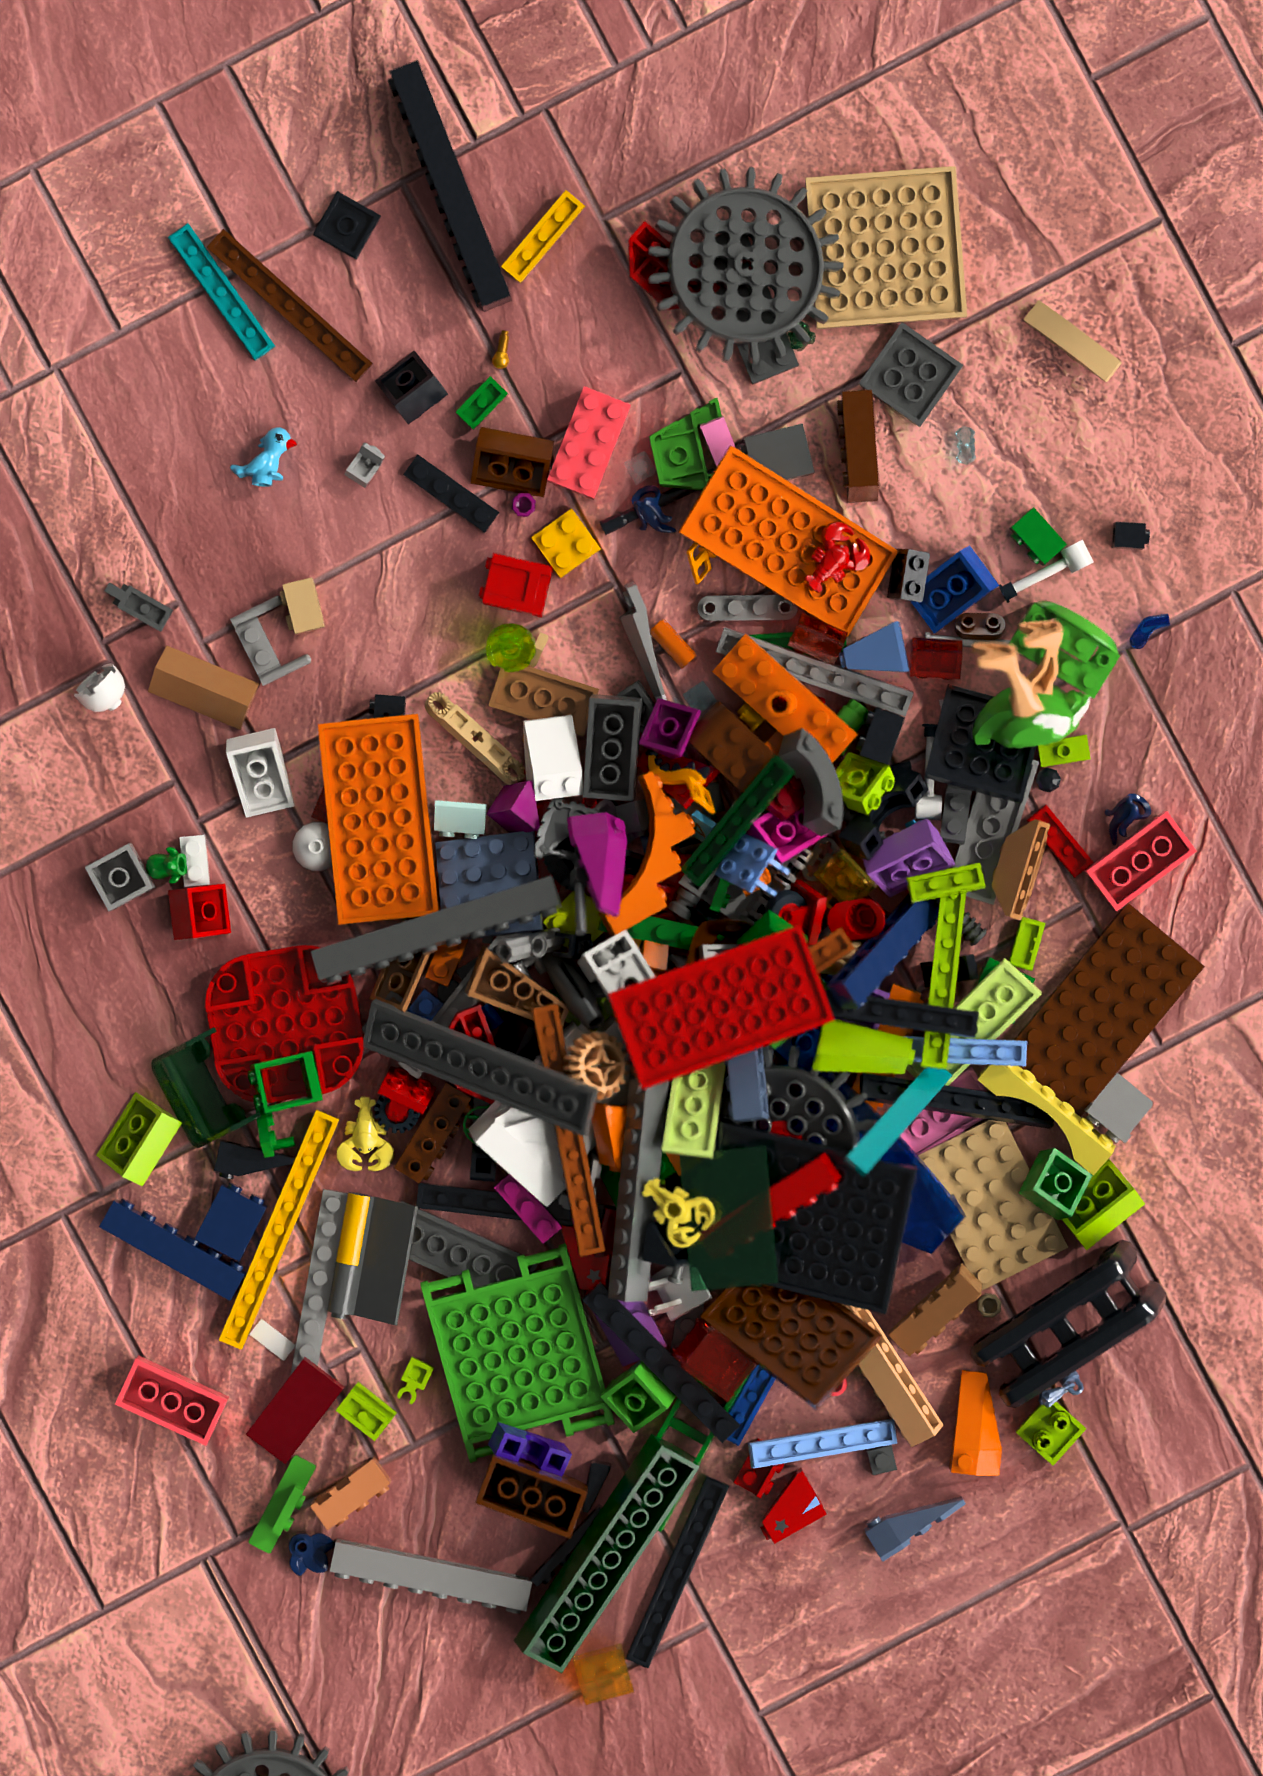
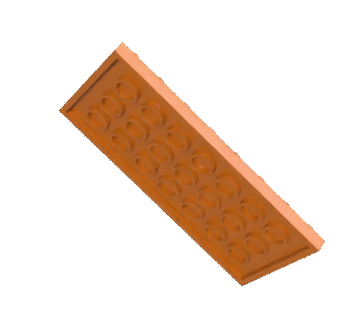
M729 446L678 533L845 637H848L899 552L733 446ZM832 522L845 523L851 527L854 535L850 536L842 532L843 536H848L850 539L834 542L835 545L848 546L850 559L851 545L855 543L857 545L856 549L859 551L855 539H862L869 548V564L862 571L853 572L843 569L842 571L845 572L846 577L839 581V583H835L831 577L821 583V592L810 591L806 586L804 578L805 575L812 576L816 566L819 564L811 558L816 547L819 546L825 552L822 540L823 529Z
M419 714L318 724L338 925L418 917L439 911Z

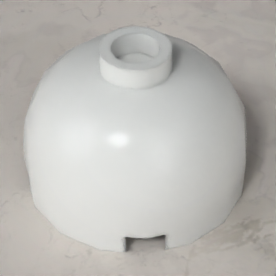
M111 663L102 666L104 671L99 674L94 671L76 689L79 693L74 694L76 699L91 711L102 712L107 709L113 711L122 702L120 698L124 694V679L118 669Z
M311 822L296 832L293 840V854L296 861L302 867L311 871H324L332 867L328 824L324 822Z

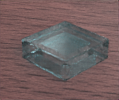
M704 681L683 694L690 707L699 709L701 712L717 702Z

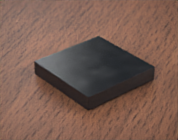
M337 191L315 229L313 236L357 260L378 224L381 215Z

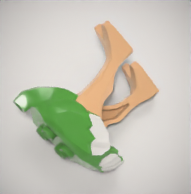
M1035 621L1019 624V631L1028 635L1024 637V646L1045 648L1041 663L1026 678L1017 667V649L1015 645L986 642L973 644L972 651L981 656L977 658V666L1000 669L1007 673L1010 681V687L993 697L979 713L972 729L976 745L989 744L990 739H994L1008 748L1048 745L1059 742L1076 730L1080 719L1088 710L1090 696L1075 690L1066 693L1060 687L1053 685L1058 675L1057 655L1058 648L1062 642L1063 629L1060 622Z

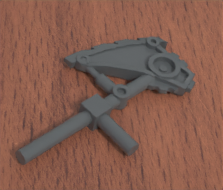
M564 797L554 798L547 808L549 811L542 817L541 823L543 824L538 828L536 838L539 839L535 843L534 857L541 859L551 854L562 859L571 860L572 864H574V869L569 873L570 887H575L576 934L585 935V887L588 885L587 882L590 878L586 869L581 868L578 860L581 858L578 847H573L574 852L553 849L570 839L567 818L570 816L597 814L596 809L586 808L583 803L570 802L569 804H564L562 801Z

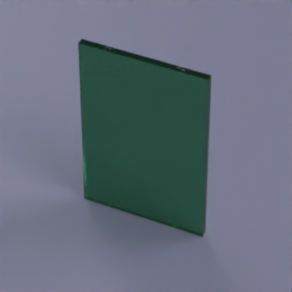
M766 1146L714 1151L713 1159L680 1155L682 1190L689 1194L684 1199L705 1197L712 1202L715 1210L714 1220L706 1230L702 1229L706 1220L704 1216L701 1218L702 1223L697 1224L695 1208L692 1209V1220L685 1223L686 1227L695 1229L693 1232H688V1236H693L697 1232L701 1234L696 1242L687 1247L691 1291H712L713 1289L778 1283Z

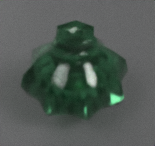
M802 321L799 324L811 339L808 343L803 345L792 331L788 332L791 348L797 352L805 349L807 345L813 344L816 338L815 333L810 331L808 324Z

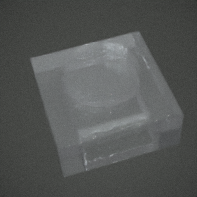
M645 450L623 463L636 485L657 473Z

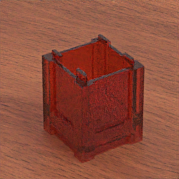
M696 1318L697 1323L679 1347L676 1349L672 1348L674 1351L672 1355L681 1363L680 1366L729 1402L750 1372L756 1368L757 1364L740 1352L733 1342L717 1329L704 1324L700 1319Z

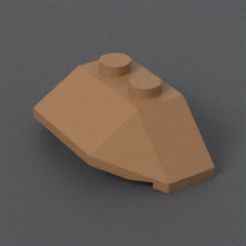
M1036 819L1007 836L1000 848V858L992 874L993 881L991 886L1005 916L1017 920L1022 919L1023 911L1026 909L1045 851L1047 832L1050 827L1048 823Z

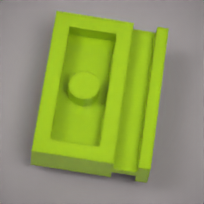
M359 1381L335 1410L374 1442L397 1414V1411Z

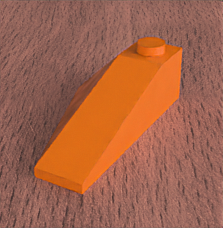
M962 1370L949 1470L951 1473L975 1476L999 1475L1002 1448L987 1373Z

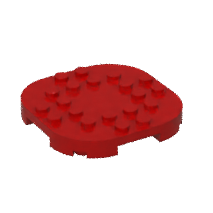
M297 945L241 955L225 963L210 981L206 992L205 1009L208 1016L215 1067L225 1086L242 1099L254 1102L253 1095H256L255 1087L250 1085L247 1074L252 1064L312 1051L322 1094L340 1088L358 1070L364 1054V1034L355 982L351 974L341 977L342 981L330 985L319 980L311 951L322 947ZM299 1060L260 1069L267 1103L307 1097Z

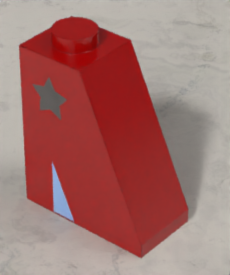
M563 1225L562 1233L579 1288L585 1290L584 1294H588L599 1282L605 1286L609 1256L594 1258V1254L579 1256L574 1227Z
M802 1468L795 1472L762 1517L763 1526L760 1529L767 1540L772 1539L774 1544L827 1515Z

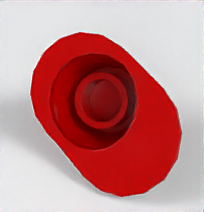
M863 898L839 902L830 909L828 914L830 931L834 932L841 927L849 940L875 937L883 930L885 925V911L882 910L878 903L871 899Z

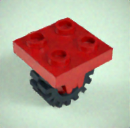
M391 1066L379 1088L378 1093L381 1095L374 1107V1111H376L375 1118H380L378 1124L381 1126L384 1123L386 1131H388L389 1127L392 1128V1133H396L397 1130H400V1133H405L406 1129L408 1131L411 1130L413 1125L415 1126L420 1115L424 1114L436 1087L432 1086L425 1079H417L409 1075L402 1068Z

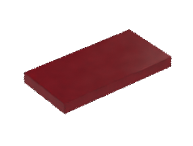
M304 1357L246 1435L282 1463L286 1464L342 1392L344 1386Z

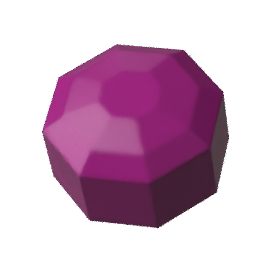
M519 493L512 499V510L517 516L528 517L535 511L536 500L530 493Z

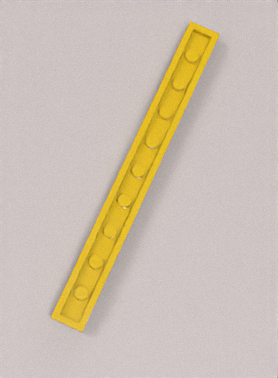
M316 1109L219 1341L240 1350L243 1349L340 1120L339 1118Z

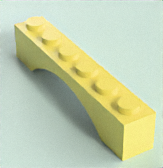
M987 1065L981 1071L977 1080L996 1096L1022 1099L1048 1113L1065 1133L1071 1146L1074 1160L1092 1175L1112 1156L1116 1147L1112 1139L1106 1134H1100L1094 1129V1125L1088 1119L1077 1115L1069 1103L1060 1101L1052 1089L1048 1086H1042L1037 1082L1035 1076L1030 1071L1023 1070L1019 1066Z

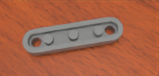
M779 595L705 596L699 601L697 607L699 616L706 621L789 620L796 615L798 610L797 606ZM709 603L715 606V610L712 613H708L705 610V606ZM782 603L790 605L788 612L781 610L780 606Z

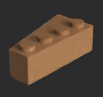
M484 945L482 946L465 988V993L468 996L533 1020L531 1008L556 1003L558 1005L561 1026L563 1027L569 1012L565 1003L510 963L502 962L500 957Z
M963 1263L959 1264L890 1329L889 1336L909 1357L914 1352L919 1354L928 1345L926 1342L932 1336L936 1338L940 1335L949 1321L957 1319L963 1313L965 1307L970 1303H974L981 1296L982 1283Z

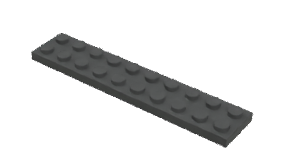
M378 999L371 1002L363 1047L583 1137L588 1134L598 1088L410 1012L398 1010L393 1005Z

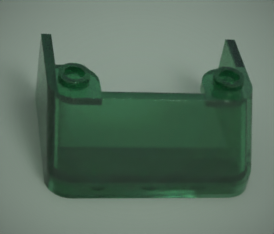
M215 1027L154 1058L151 1062L152 1071L177 1119L182 1122L181 1127L189 1142L196 1148L209 1144L261 1117L260 1112H257L246 1118L241 1106L235 1103L227 1105L213 1080L204 1060L210 1057V1045L205 1040V1037L217 1032Z

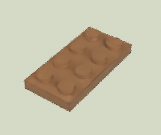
M504 658L488 706L530 720L572 715L576 735L584 737L588 726L589 698L592 694H598L599 689Z

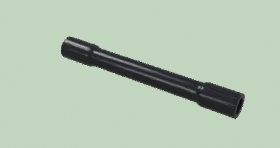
M714 469L708 470L707 473L712 474ZM673 488L661 494L658 505L662 508L701 490ZM634 507L600 521L605 535H608L639 519Z

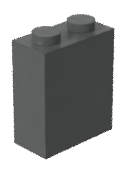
M803 423L745 437L744 444L740 445L741 452L785 480H792L815 473Z

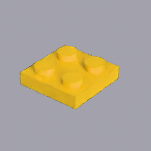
M572 508L531 537L560 579L601 550Z

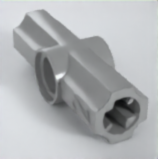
M549 928L530 934L520 933L514 938L500 941V944L496 947L497 956L504 963L528 957H542L545 953L561 949L562 945L565 944V938L555 937V931H560L559 928Z

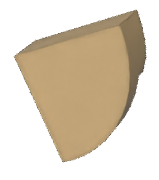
M540 632L527 660V665L533 668L537 665L549 639L548 635Z

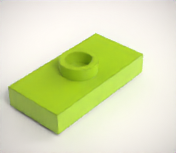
M1087 735L1063 738L1059 742L1037 746L1040 767L1091 759Z
M1022 917L1019 921L1008 960L1013 966L1030 971L1033 970L1046 923Z

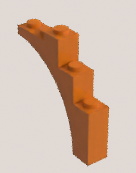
M652 771L638 776L649 814V836L645 856L638 873L621 895L619 915L615 918L602 911L598 913L610 936L623 932L667 907L665 902L667 900L666 894L656 884L682 870L679 866L681 860L675 850L672 851L670 847L695 834L693 829L695 823L689 814H685L684 811L674 814L673 810L675 807L672 800L668 796L665 797L661 789L663 787L662 781Z

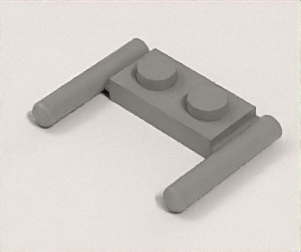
M275 596L230 619L263 686L311 662V657L305 654L281 666L257 616L282 604L280 596Z

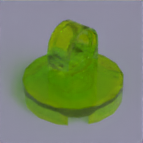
M514 623L502 624L494 628L488 635L486 642V655L490 663L495 667L497 665L500 668H504L506 672H517L530 665V661L536 653L535 638L531 632L525 627Z

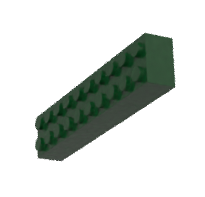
M653 1434L650 1435L515 1637L514 1642L523 1654L560 1673L564 1671L700 1468L688 1453Z

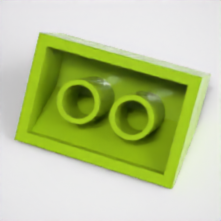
M135 1092L96 1156L122 1177L143 1186L182 1122L168 1111Z
M1108 1159L1092 1176L1072 1217L1064 1218L1062 1221L1087 1251L1144 1206L1145 1203L1112 1161Z

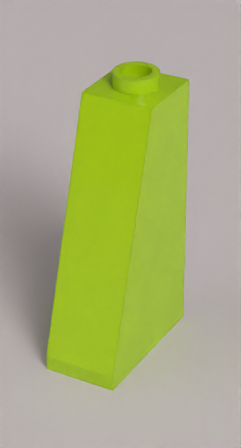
M834 1019L835 1021L826 1023L821 1027L812 1070L904 1074L907 1064L912 1065L915 1050H911L913 1039Z

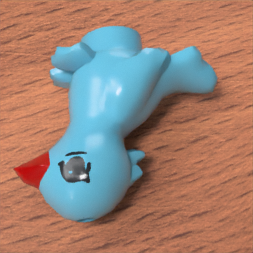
M281 427L272 428L260 439L261 444L258 447L264 448L262 453L257 455L247 465H231V471L239 478L252 477V485L260 487L272 486V480L283 481V476L277 472L279 458L286 450L297 446V443Z

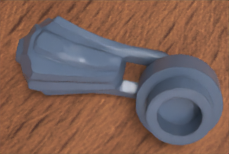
M1077 1371L1059 1381L1063 1387L1041 1392L1038 1399L1039 1403L1049 1408L1067 1392L1073 1395L1081 1394L1084 1388ZM1076 1384H1077V1386H1078V1390H1077V1391H1075V1390L1073 1389Z

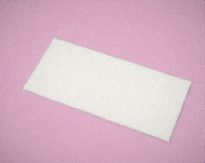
M263 1319L258 1322L249 1334L283 1361L296 1346Z

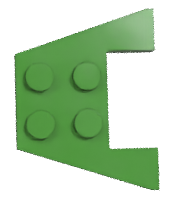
M718 398L712 399L708 404L700 409H695L683 419L676 420L649 436L660 487L703 490L712 474L707 473L698 427L703 423L722 416Z

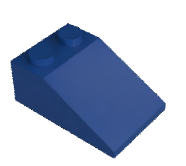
M969 545L927 576L922 602H910L935 634L1000 585Z

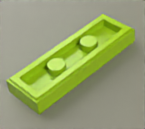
M980 862L906 877L911 903L985 889L986 887Z

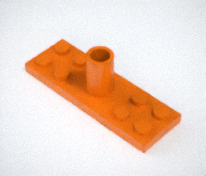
M747 634L738 641L712 671L783 736L802 728L805 729L823 747L832 764L858 735L857 732ZM780 696L787 700V709H779L777 700Z

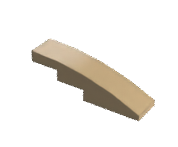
M1040 300L1037 301L1023 319L1026 324L1044 335L1048 341L1063 350L1070 358L1106 383L1122 363L1096 341Z

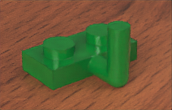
M256 1110L259 1140L265 1158L274 1156V1150L295 1146L294 1136L277 1139L275 1130L271 1131V1126L275 1125L272 1112L260 1114V1110Z

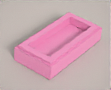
M724 416L700 425L716 467L729 446L736 448Z

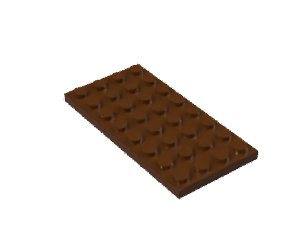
M1127 903L1014 1039L1016 1041H1027L1026 1066L1019 1067L1030 1071L1035 1076L1037 1082L1042 1086H1048L1052 1089L1060 1101L1069 1103L1074 1108L1075 1113L1081 1117L1085 1112V1108L1090 1102L1093 1103L1205 966L1132 905Z

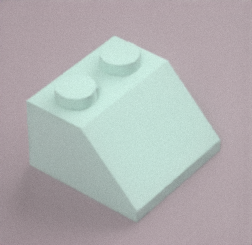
M435 801L434 831H439V836L454 837V833L458 832L464 833V838L477 839L479 834H485L487 804Z

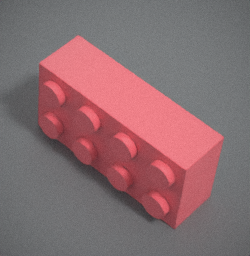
M584 386L547 481L595 500L630 411L631 404Z
M1163 811L1085 869L1084 872L1112 910L1117 912L1196 853L1197 850L1167 811Z
M138 1355L115 1405L207 1446L229 1396Z

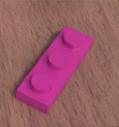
M508 1174L494 1186L496 1191L542 1244L562 1228L545 1206L511 1174Z

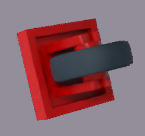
M796 880L791 884L790 890L779 891L775 897L772 896L764 909V915L770 910L792 926L800 924L803 933L808 936V945H815L821 932V923L826 910L827 898L802 880Z

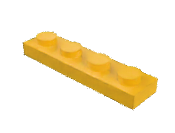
M565 190L501 268L521 284L582 212L585 205Z

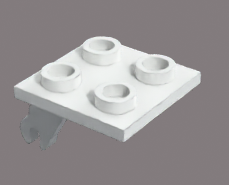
M691 1265L684 1266L681 1276L683 1278L682 1284L668 1281V1277L672 1275L673 1268L668 1266L650 1277L652 1282H649L648 1291L657 1290L663 1304L654 1306L655 1309H649V1316L667 1313L670 1321L673 1322L712 1298L699 1269Z

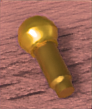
M502 330L501 335H499L497 352L492 358L493 366L498 369H504L509 364L507 354L509 332Z

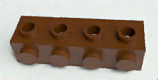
M447 1081L394 1168L419 1184L422 1179L427 1181L435 1169L431 1166L434 1159H441L448 1148L444 1145L448 1136L454 1138L461 1125L457 1124L461 1115L466 1116L474 1105L470 1102L472 1096L457 1090L453 1084Z

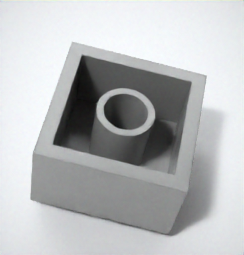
M132 843L85 867L108 911H113L155 888Z

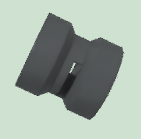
M679 886L675 892V900L670 901L667 908L689 920L692 915L691 909L699 903L701 898Z

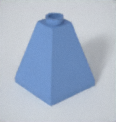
M899 621L881 628L844 648L843 652L839 653L841 666L847 667V669L892 672L910 671Z

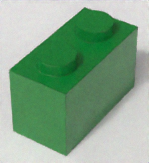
M1034 507L1010 528L1013 532L1010 535L1011 538L1019 546L1024 544L1029 550L1027 553L1028 557L1036 565L1040 562L1044 566L1067 545Z

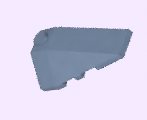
M961 1496L886 1515L881 1519L877 1516L866 1523L868 1527L864 1531L881 1560L885 1561L911 1544L910 1537L925 1534L932 1527L931 1522L934 1520L936 1523L943 1521L966 1503Z

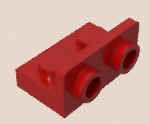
M748 1454L733 1482L761 1499L763 1494L766 1496L769 1494L774 1484L771 1481L775 1472L779 1474L785 1463L751 1468L750 1456Z

